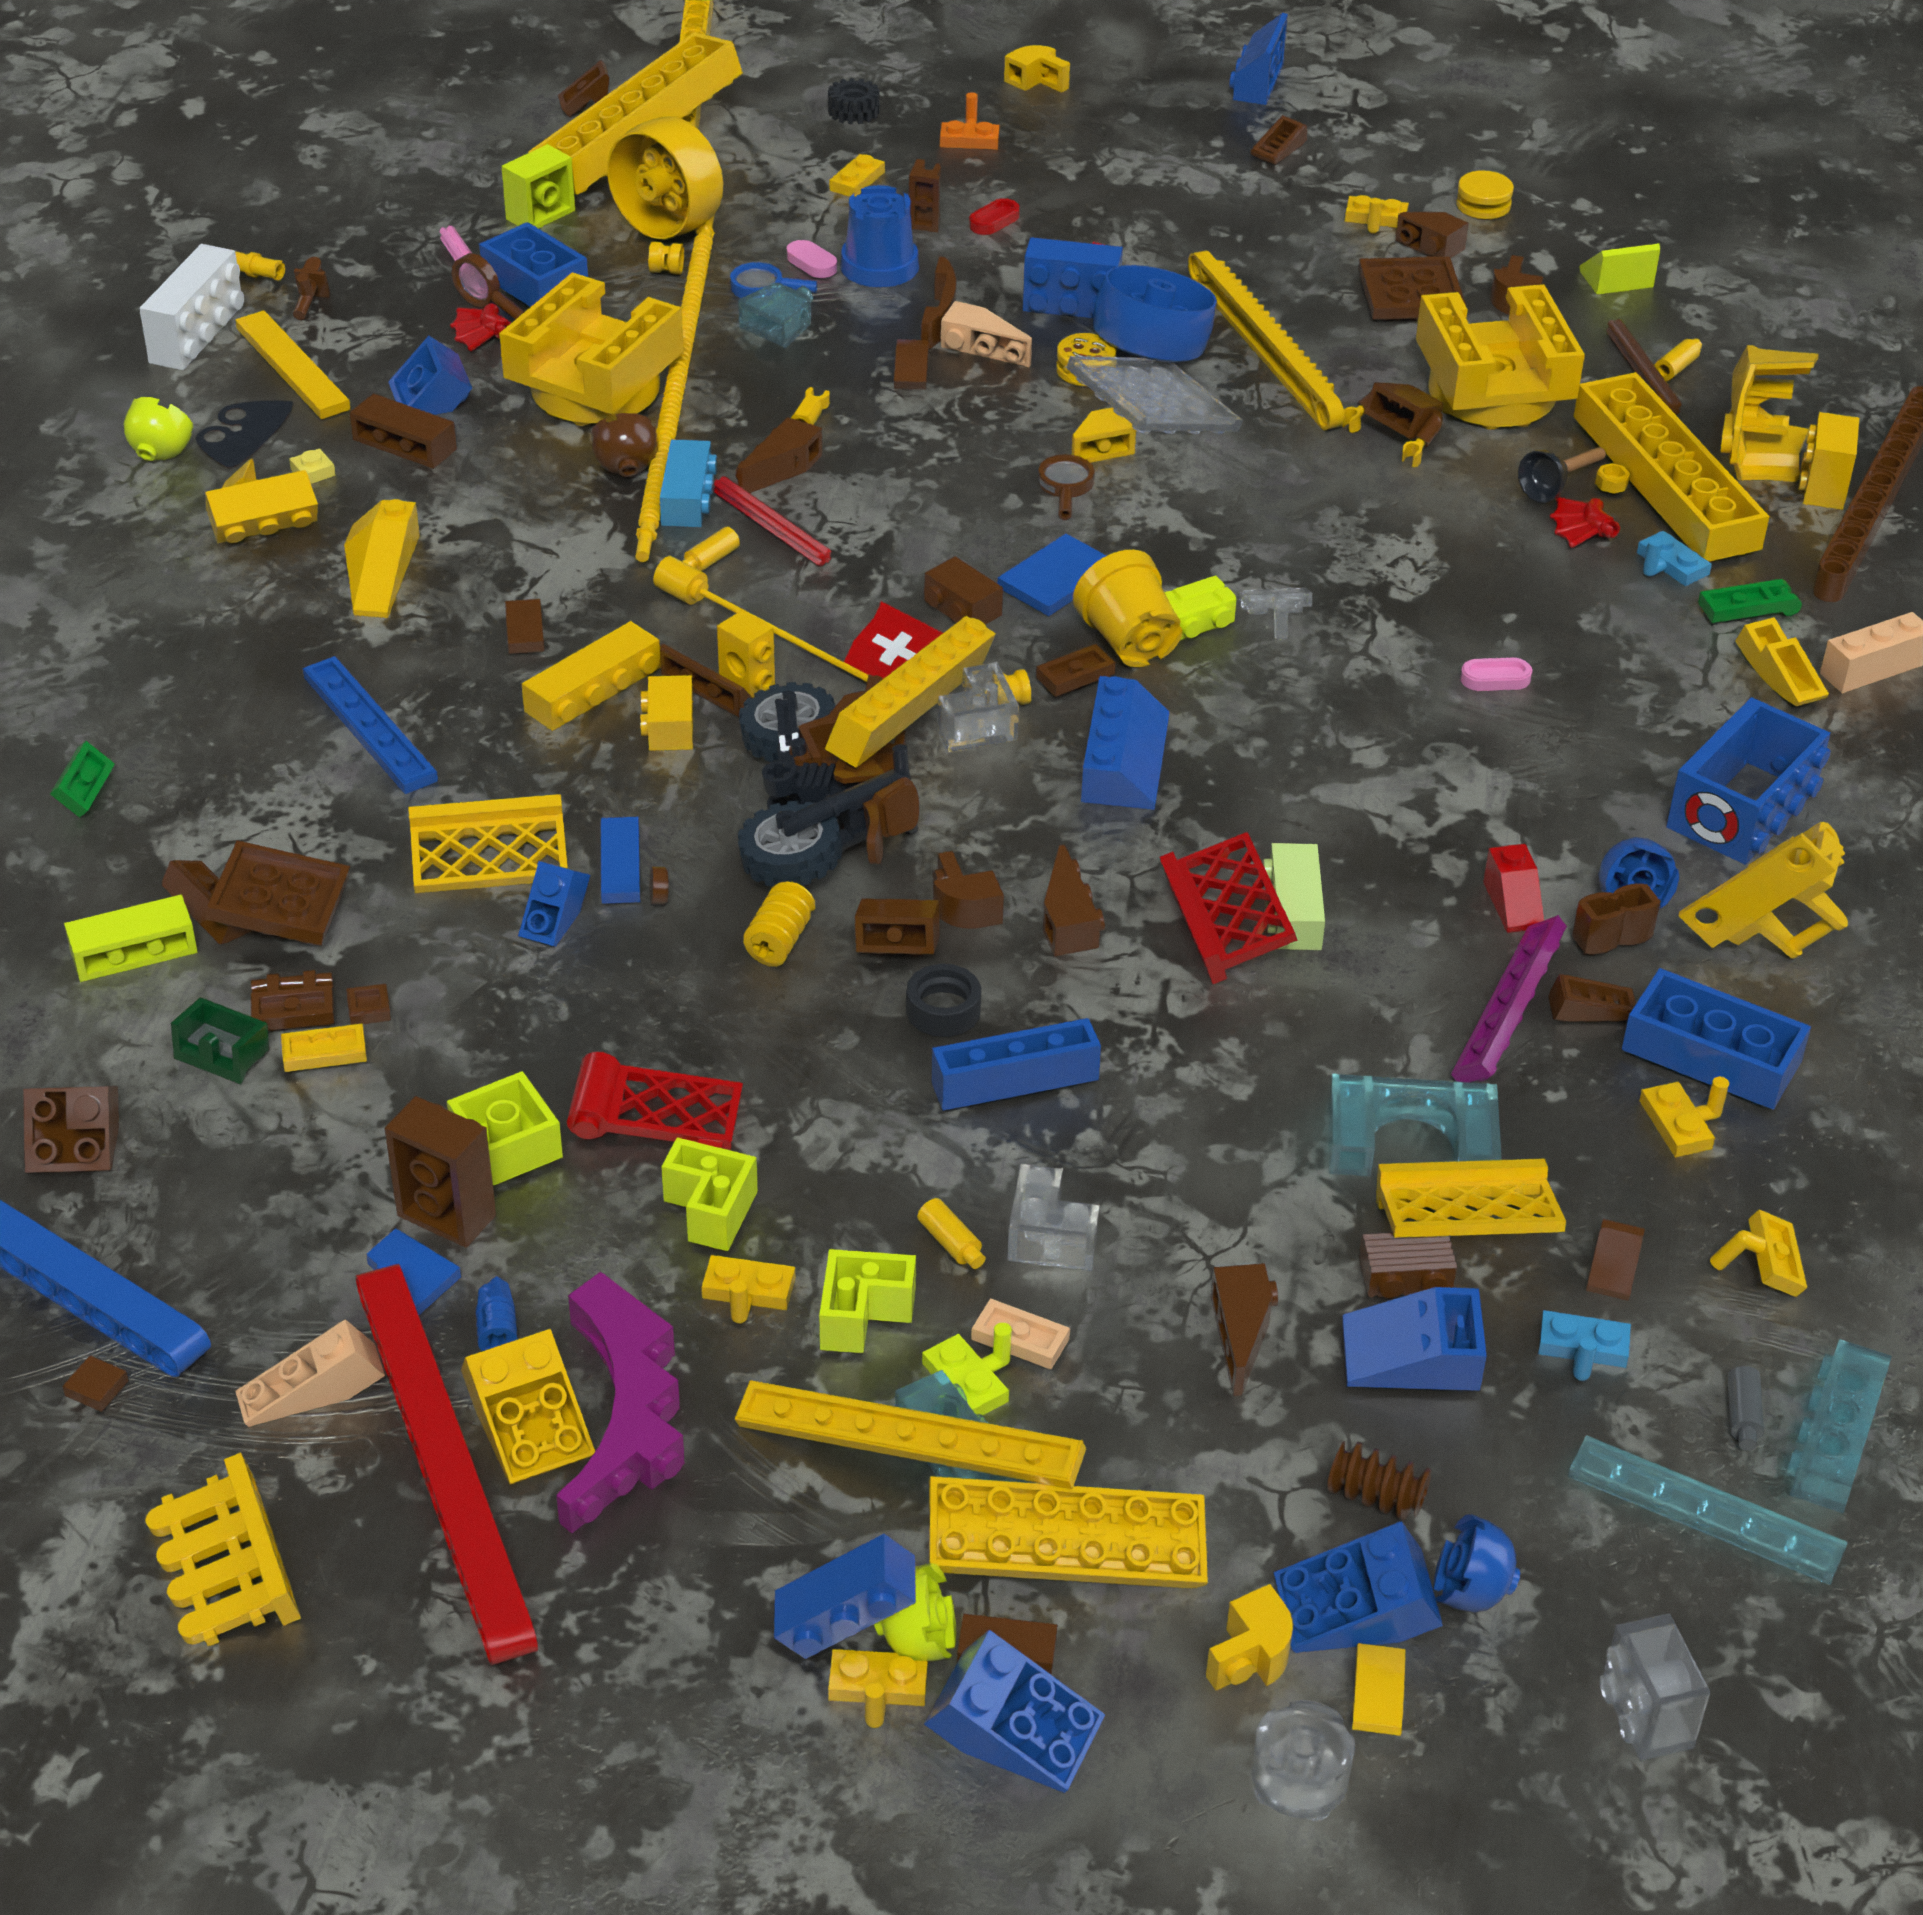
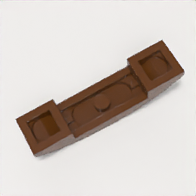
M940 256L935 270L934 300H940L939 307L926 306L921 323V340H929V350L941 341V320L956 301V276L954 269L946 257Z

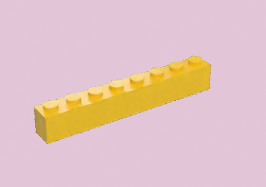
M968 616L962 618L839 713L825 749L855 768L860 766L977 672L983 665L996 633L986 628V625L978 619L969 618Z

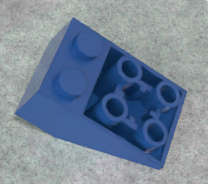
M1433 1287L1342 1315L1347 1387L1480 1391L1487 1354L1479 1288Z
M1402 1521L1274 1572L1279 1597L1287 1606L1292 1617L1291 1648L1294 1653L1357 1647L1358 1643L1369 1645L1400 1643L1443 1626L1422 1549Z
M988 1630L963 1651L924 1725L962 1753L1065 1793L1068 1791L1105 1714L994 1632Z

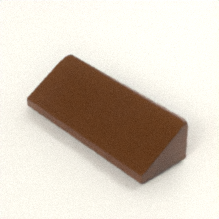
M665 644L660 646L661 675H692V691L739 717L740 708H744V702L748 698H752L744 687Z
M170 861L162 880V886L172 896L182 894L188 913L218 944L228 943L253 931L205 920L206 907L219 878L202 861Z

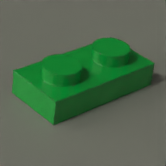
M84 741L76 749L50 795L80 818L89 810L115 763L89 742Z

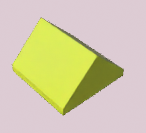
M1660 244L1601 251L1579 266L1580 272L1596 294L1654 287L1660 255Z

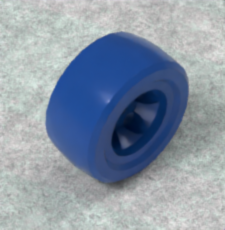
M1122 265L1113 267L1105 275L1095 303L1093 327L1104 341L1131 355L1160 362H1186L1196 359L1204 353L1215 321L1217 300L1215 295L1204 285L1181 274L1149 266Z

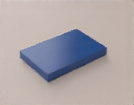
M1064 534L999 576L997 584L1002 586L1003 591L1050 616L1073 601L1074 589L1081 576L1094 563L1106 555L1074 537Z

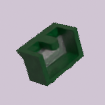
M201 997L171 1022L174 1059L240 1085L247 1070L269 1051L268 1025L266 1022Z

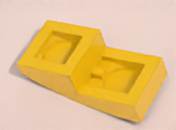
M1357 1644L1352 1730L1401 1736L1405 1684V1649Z

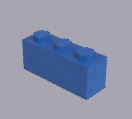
M882 1534L775 1590L774 1638L807 1659L915 1604V1555L886 1534Z

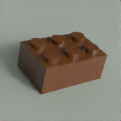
M415 1096L385 1127L397 1216L467 1248L496 1216L487 1129L473 1119H466L446 1110L437 1103H431Z

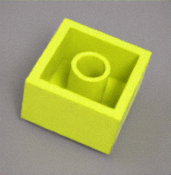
M547 144L501 166L505 214L508 221L517 226L529 222L535 227L541 228L575 211L572 157Z
M523 1071L447 1101L449 1111L466 1119H473L486 1127L493 1186L563 1158L560 1123Z

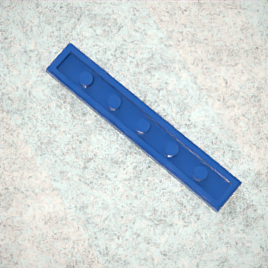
M335 656L303 668L304 679L404 794L438 782L437 771Z

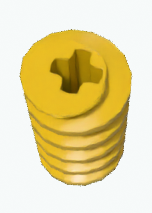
M788 881L780 882L771 888L762 906L744 933L743 943L745 948L755 960L770 967H778L784 964L799 935L811 918V912L815 910V900L812 894L798 883Z

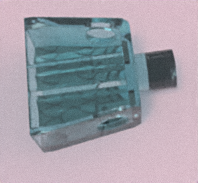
M773 283L738 300L739 327L786 348L810 325L811 302L813 301L812 292L805 286L794 290L781 283Z

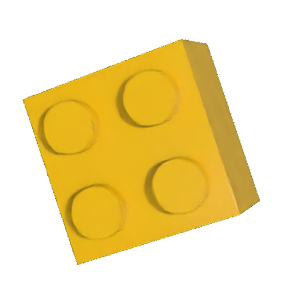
M1819 412L1817 424H1810L1806 442L1808 445L1802 457L1800 468L1802 472L1798 490L1804 491L1803 504L1844 509L1857 455L1858 417Z

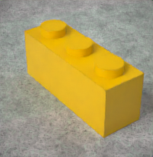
M306 470L205 492L206 511L217 544L223 542L236 543L245 537L258 534L271 535L280 529L289 527L302 528L312 522H316L318 517V503Z

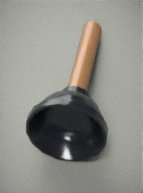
M1598 447L1564 461L1547 450H1534L1526 454L1520 461L1518 480L1521 488L1530 499L1536 502L1546 503L1554 500L1563 491L1567 480V473L1604 459L1605 450Z

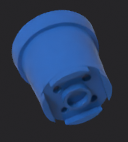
M874 185L862 188L861 194L854 197V193L850 196L846 242L841 249L840 270L852 282L869 287H891L911 280L918 273L919 257L917 246L913 242L911 200L905 192L903 197L896 193V188Z

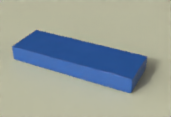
M639 817L601 818L602 904L640 902Z

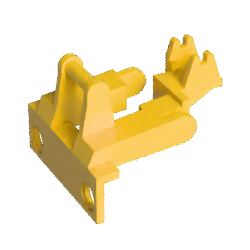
M1819 822L1796 837L1792 836L1750 863L1746 869L1679 911L1678 916L1711 948H1714L1726 939L1736 945H1740L1752 936L1760 933L1790 958L1795 959L1802 955L1804 948L1835 929L1841 931L1848 926L1845 914L1824 892L1833 886L1837 869L1844 864V860L1841 858L1845 855L1844 847L1840 844L1835 830L1828 823ZM1792 898L1804 903L1823 918L1795 936L1771 912ZM1708 908L1717 913L1718 919L1713 923L1705 924L1700 922L1695 914L1701 909Z

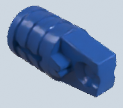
M496 1276L489 1283L484 1284L478 1289V1302L475 1311L478 1346L482 1351L518 1340L515 1305L509 1284Z

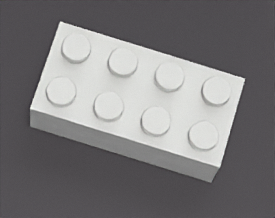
M200 244L139 308L149 363L184 370L202 349L212 341L213 337L228 323L235 313L242 308L244 294L240 287V267L237 264L235 250Z

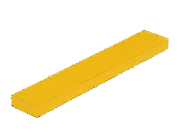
M264 310L235 319L237 330L320 419L350 410L349 399Z

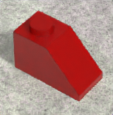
M1526 844L1489 848L1483 883L1506 932L1526 931L1528 926L1544 921L1538 869Z

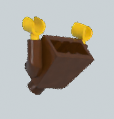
M1376 382L1371 392L1357 403V408L1347 407L1344 409V423L1342 427L1349 424V432L1355 433L1361 429V416L1365 414L1407 438L1414 439L1415 441H1408L1403 445L1402 462L1407 457L1413 456L1412 467H1417L1421 463L1422 448L1428 447L1441 429L1443 423V414L1441 412L1444 404L1442 401L1409 384Z

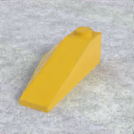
M399 499L381 500L352 525L344 548L354 615L389 617L420 536L416 502H407Z

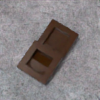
M897 339L894 389L926 390L929 340Z

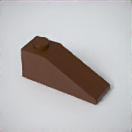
M1265 1263L1213 1267L1210 1296L1233 1396H1242L1269 1327L1271 1307L1278 1305L1277 1284L1275 1280L1269 1281Z

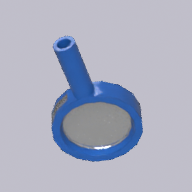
M751 262L736 267L730 274L731 291L734 295L745 300L763 301L777 296L781 290L817 292V281L782 278L781 271L767 263Z

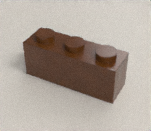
M374 393L350 412L353 440L432 469L457 450L455 426L451 420Z

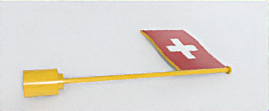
M673 556L665 557L655 570L653 577L654 585L689 605L695 604L706 597L734 613L744 610L709 592L707 575ZM880 601V606L874 618L855 638L844 661H841L753 615L772 626L774 634L867 682L868 674L880 676L883 680L943 634L941 631Z

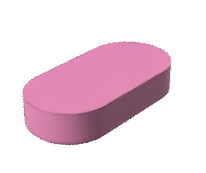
M797 240L788 244L787 260L810 276L824 279L836 274V257L820 246L807 240Z
M1519 658L1472 659L1463 664L1460 681L1465 687L1475 691L1519 690L1526 688L1530 684L1532 667L1529 663Z

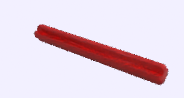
M725 476L714 481L715 494L814 564L823 566L825 563L830 562L831 550L735 482Z

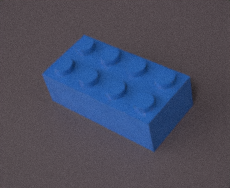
M1659 968L1629 1014L1622 1050L1709 1085H1712L1715 1077H1724L1729 1081L1727 1092L1774 1110L1803 1060L1811 1026Z

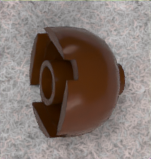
M637 413L616 414L617 420L608 423L606 418L600 420L592 428L590 436L596 460L602 468L616 475L630 477L650 466V462L655 458L658 451V435L656 426H652L651 420L648 417Z

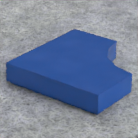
M396 1228L366 1254L367 1263L373 1270L399 1263L418 1315L425 1311L461 1278L459 1266Z

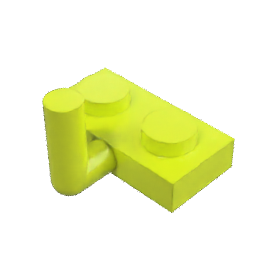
M1001 1322L995 1325L993 1353L982 1359L960 1334L922 1352V1364L972 1421L1009 1402V1390L993 1373L1010 1362L1012 1328L1007 1323Z

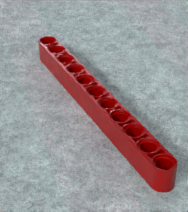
M398 1263L355 1275L356 1286L364 1313L488 1661L492 1666L538 1651V1644L530 1615L402 1269Z

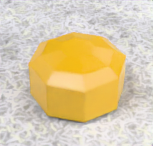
M1614 463L1602 465L1597 472L1595 484L1604 492L1612 494L1623 492L1628 486L1630 473L1622 465Z

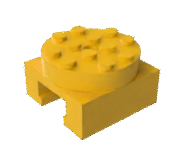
M572 272L499 333L503 378L529 386L534 401L549 416L573 421L574 424L579 426L598 423L606 418V422L617 420L616 414L620 413L638 414L657 397L660 389L659 373L683 352L681 307L647 297L631 311V319L624 322L601 314L600 298L605 295L604 282Z
M1544 284L1507 288L1506 300L1511 307L1509 320L1471 324L1466 319L1468 309L1459 292L1421 295L1416 341L1430 366L1429 393L1434 398L1443 402V413L1481 425L1489 430L1510 426L1526 427L1531 422L1549 413L1556 401L1578 398L1585 354Z

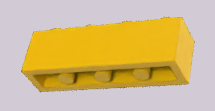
M632 621L624 624L523 682L524 712L550 730H556L660 669L659 639Z

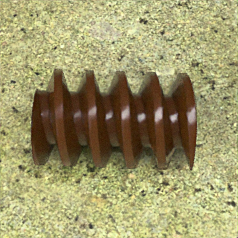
M1345 1441L1342 1442L1329 1474V1493L1337 1494L1345 1485V1497L1350 1501L1355 1500L1362 1492V1503L1366 1507H1371L1379 1498V1509L1382 1513H1389L1397 1504L1398 1519L1406 1520L1413 1511L1414 1518H1416L1429 1488L1431 1468L1427 1467L1419 1477H1415L1414 1462L1409 1461L1402 1471L1397 1470L1396 1455L1392 1454L1383 1465L1379 1463L1380 1449L1375 1448L1367 1458L1362 1457V1442L1358 1441L1350 1452L1345 1450Z

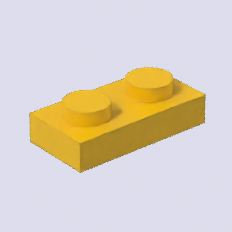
M859 154L829 180V190L849 197L854 193V197L861 193L862 188L870 186L885 173V162L874 159L870 155Z

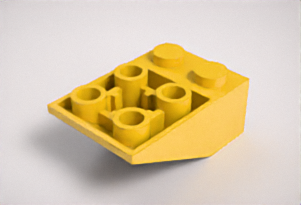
M551 1329L465 1357L461 1369L477 1416L509 1485L592 1457L595 1449Z

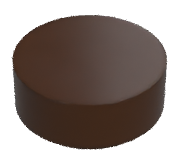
M651 866L649 883L651 905H665L667 903L668 870L666 867Z

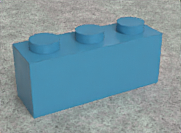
M671 439L660 493L662 526L702 527L704 514L710 513V494H713L714 475L717 473V455L711 454V441Z

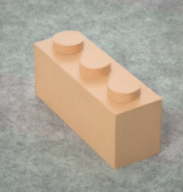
M1910 612L1828 640L1820 674L1839 692L1845 693L1923 666V620L1915 613Z

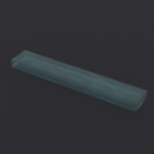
M1587 1435L1570 1466L1568 1475L1570 1478L1829 1585L1833 1581L1848 1544L1844 1540Z

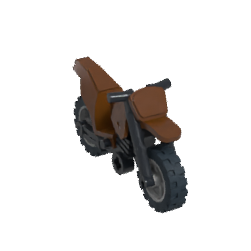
M868 674L866 690L844 695L837 705L834 703L833 696L826 694V690L822 687L814 688L813 684L810 683L797 685L796 682H787L785 686L775 684L769 686V690L764 691L761 689L754 693L755 697L748 698L744 702V708H740L739 723L745 748L747 751L751 750L753 756L757 758L762 756L765 758V761L770 762L762 769L764 790L770 795L767 800L768 810L764 811L761 809L755 812L752 819L748 818L743 823L744 829H740L738 832V845L743 869L746 874L751 873V878L759 883L762 880L765 882V885L771 887L780 882L787 881L801 883V886L810 884L814 878L819 880L827 875L826 871L829 869L834 870L838 865L837 859H841L842 852L845 849L867 840L869 863L879 865L883 856L882 835L888 838L904 832L906 834H914L918 831L919 796L914 783L911 781L906 745L898 744L893 746L894 769L884 773L883 769L872 757L855 768L825 749L839 713L882 681V677ZM837 819L842 822V830L839 829Z

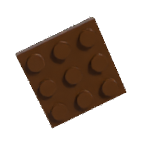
M1450 256L1359 259L1358 271L1373 319L1389 321L1392 319L1410 318L1418 320L1421 295L1459 292L1466 305Z
M237 840L206 907L205 920L322 946L349 879L350 866Z

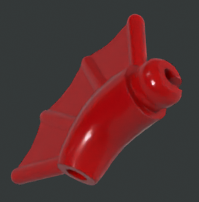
M487 304L484 309L457 308V318L450 324V327L457 331L455 341L464 343L469 351H473L493 336L500 338L499 333L509 326L511 322L499 315L498 306Z
M1558 497L1556 499L1558 507L1554 513L1550 514V518L1557 524L1554 532L1555 535L1565 538L1570 548L1576 547L1596 534L1600 537L1612 539L1620 531L1619 523L1603 511L1604 503L1598 498H1593L1588 503Z

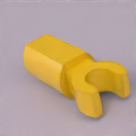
M809 387L805 391V398L791 418L814 425L822 410L830 405V392L826 390L823 395L814 396V388Z

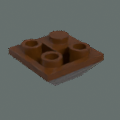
M118 1086L23 1089L25 1173L112 1170L119 1130Z

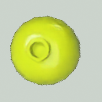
M140 397L133 400L125 416L123 425L126 440L142 459L162 461L175 458L183 451L192 436V421L184 412L172 404L167 409L158 405L160 399Z
M930 1563L915 1566V1604L874 1624L877 1634L885 1636L888 1645L899 1656H908L914 1661L933 1662L950 1659L952 1655L946 1648H955L956 1644L954 1605L951 1595L943 1597L938 1583L947 1582L937 1564Z

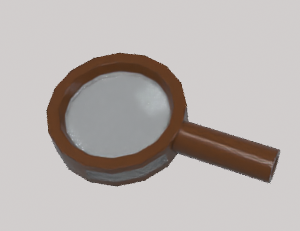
M468 253L454 262L452 266L454 285L459 294L468 303L477 307H484L493 302L515 320L525 312L500 292L497 274L483 257L478 254Z
M1069 454L1055 455L1045 459L1040 464L1038 482L1039 486L1046 493L1059 497V517L1063 520L1070 519L1072 516V497L1084 495L1092 489L1095 470L1093 465L1082 457Z

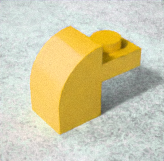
M1032 45L1018 48L1005 55L1004 82L1024 91L1039 83L1061 93L1069 89L1070 63L1056 57V49Z
M1268 1584L1229 1603L1226 1630L1232 1638L1209 1648L1206 1678L1215 1691L1230 1684H1241L1256 1672L1265 1685L1268 1686L1275 1682L1286 1669L1293 1631L1292 1617L1285 1603L1271 1584Z

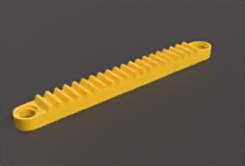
M1207 250L1191 253L1188 258V269L1191 278L1204 285L1215 295L1217 300L1216 308L1320 428L1329 430L1341 427L1344 423L1343 405L1334 393V384L1328 383V377L1322 376L1321 370H1316V364L1310 363V357L1304 356V350H1298L1299 345L1292 343L1293 338L1287 337V331L1281 330L1280 324H1275V318L1269 317L1270 312L1264 311V305L1258 304V299L1253 298L1252 292H1247V286L1241 285L1242 281L1236 279L1235 273H1230L1231 268L1225 267L1224 261L1216 260Z

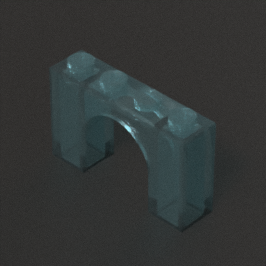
M1332 1074L1329 1095V1174L1371 1176L1375 1152V1132L1389 1122L1403 1119L1426 1122L1441 1130L1452 1145L1453 1162L1501 1160L1497 1084Z

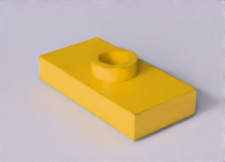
M363 1023L281 1034L285 1072L367 1062Z

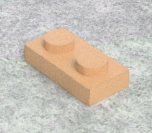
M990 1298L972 1327L971 1340L993 1348L995 1325L1001 1322L1007 1323L1012 1328L1011 1355L1052 1370L1069 1341L1070 1328Z

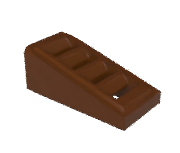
M1282 115L1250 150L1251 155L1276 165L1306 142L1307 125Z
M1565 974L1558 975L1548 996L1553 1019L1558 1021H1628L1629 1014L1636 1005L1632 988Z

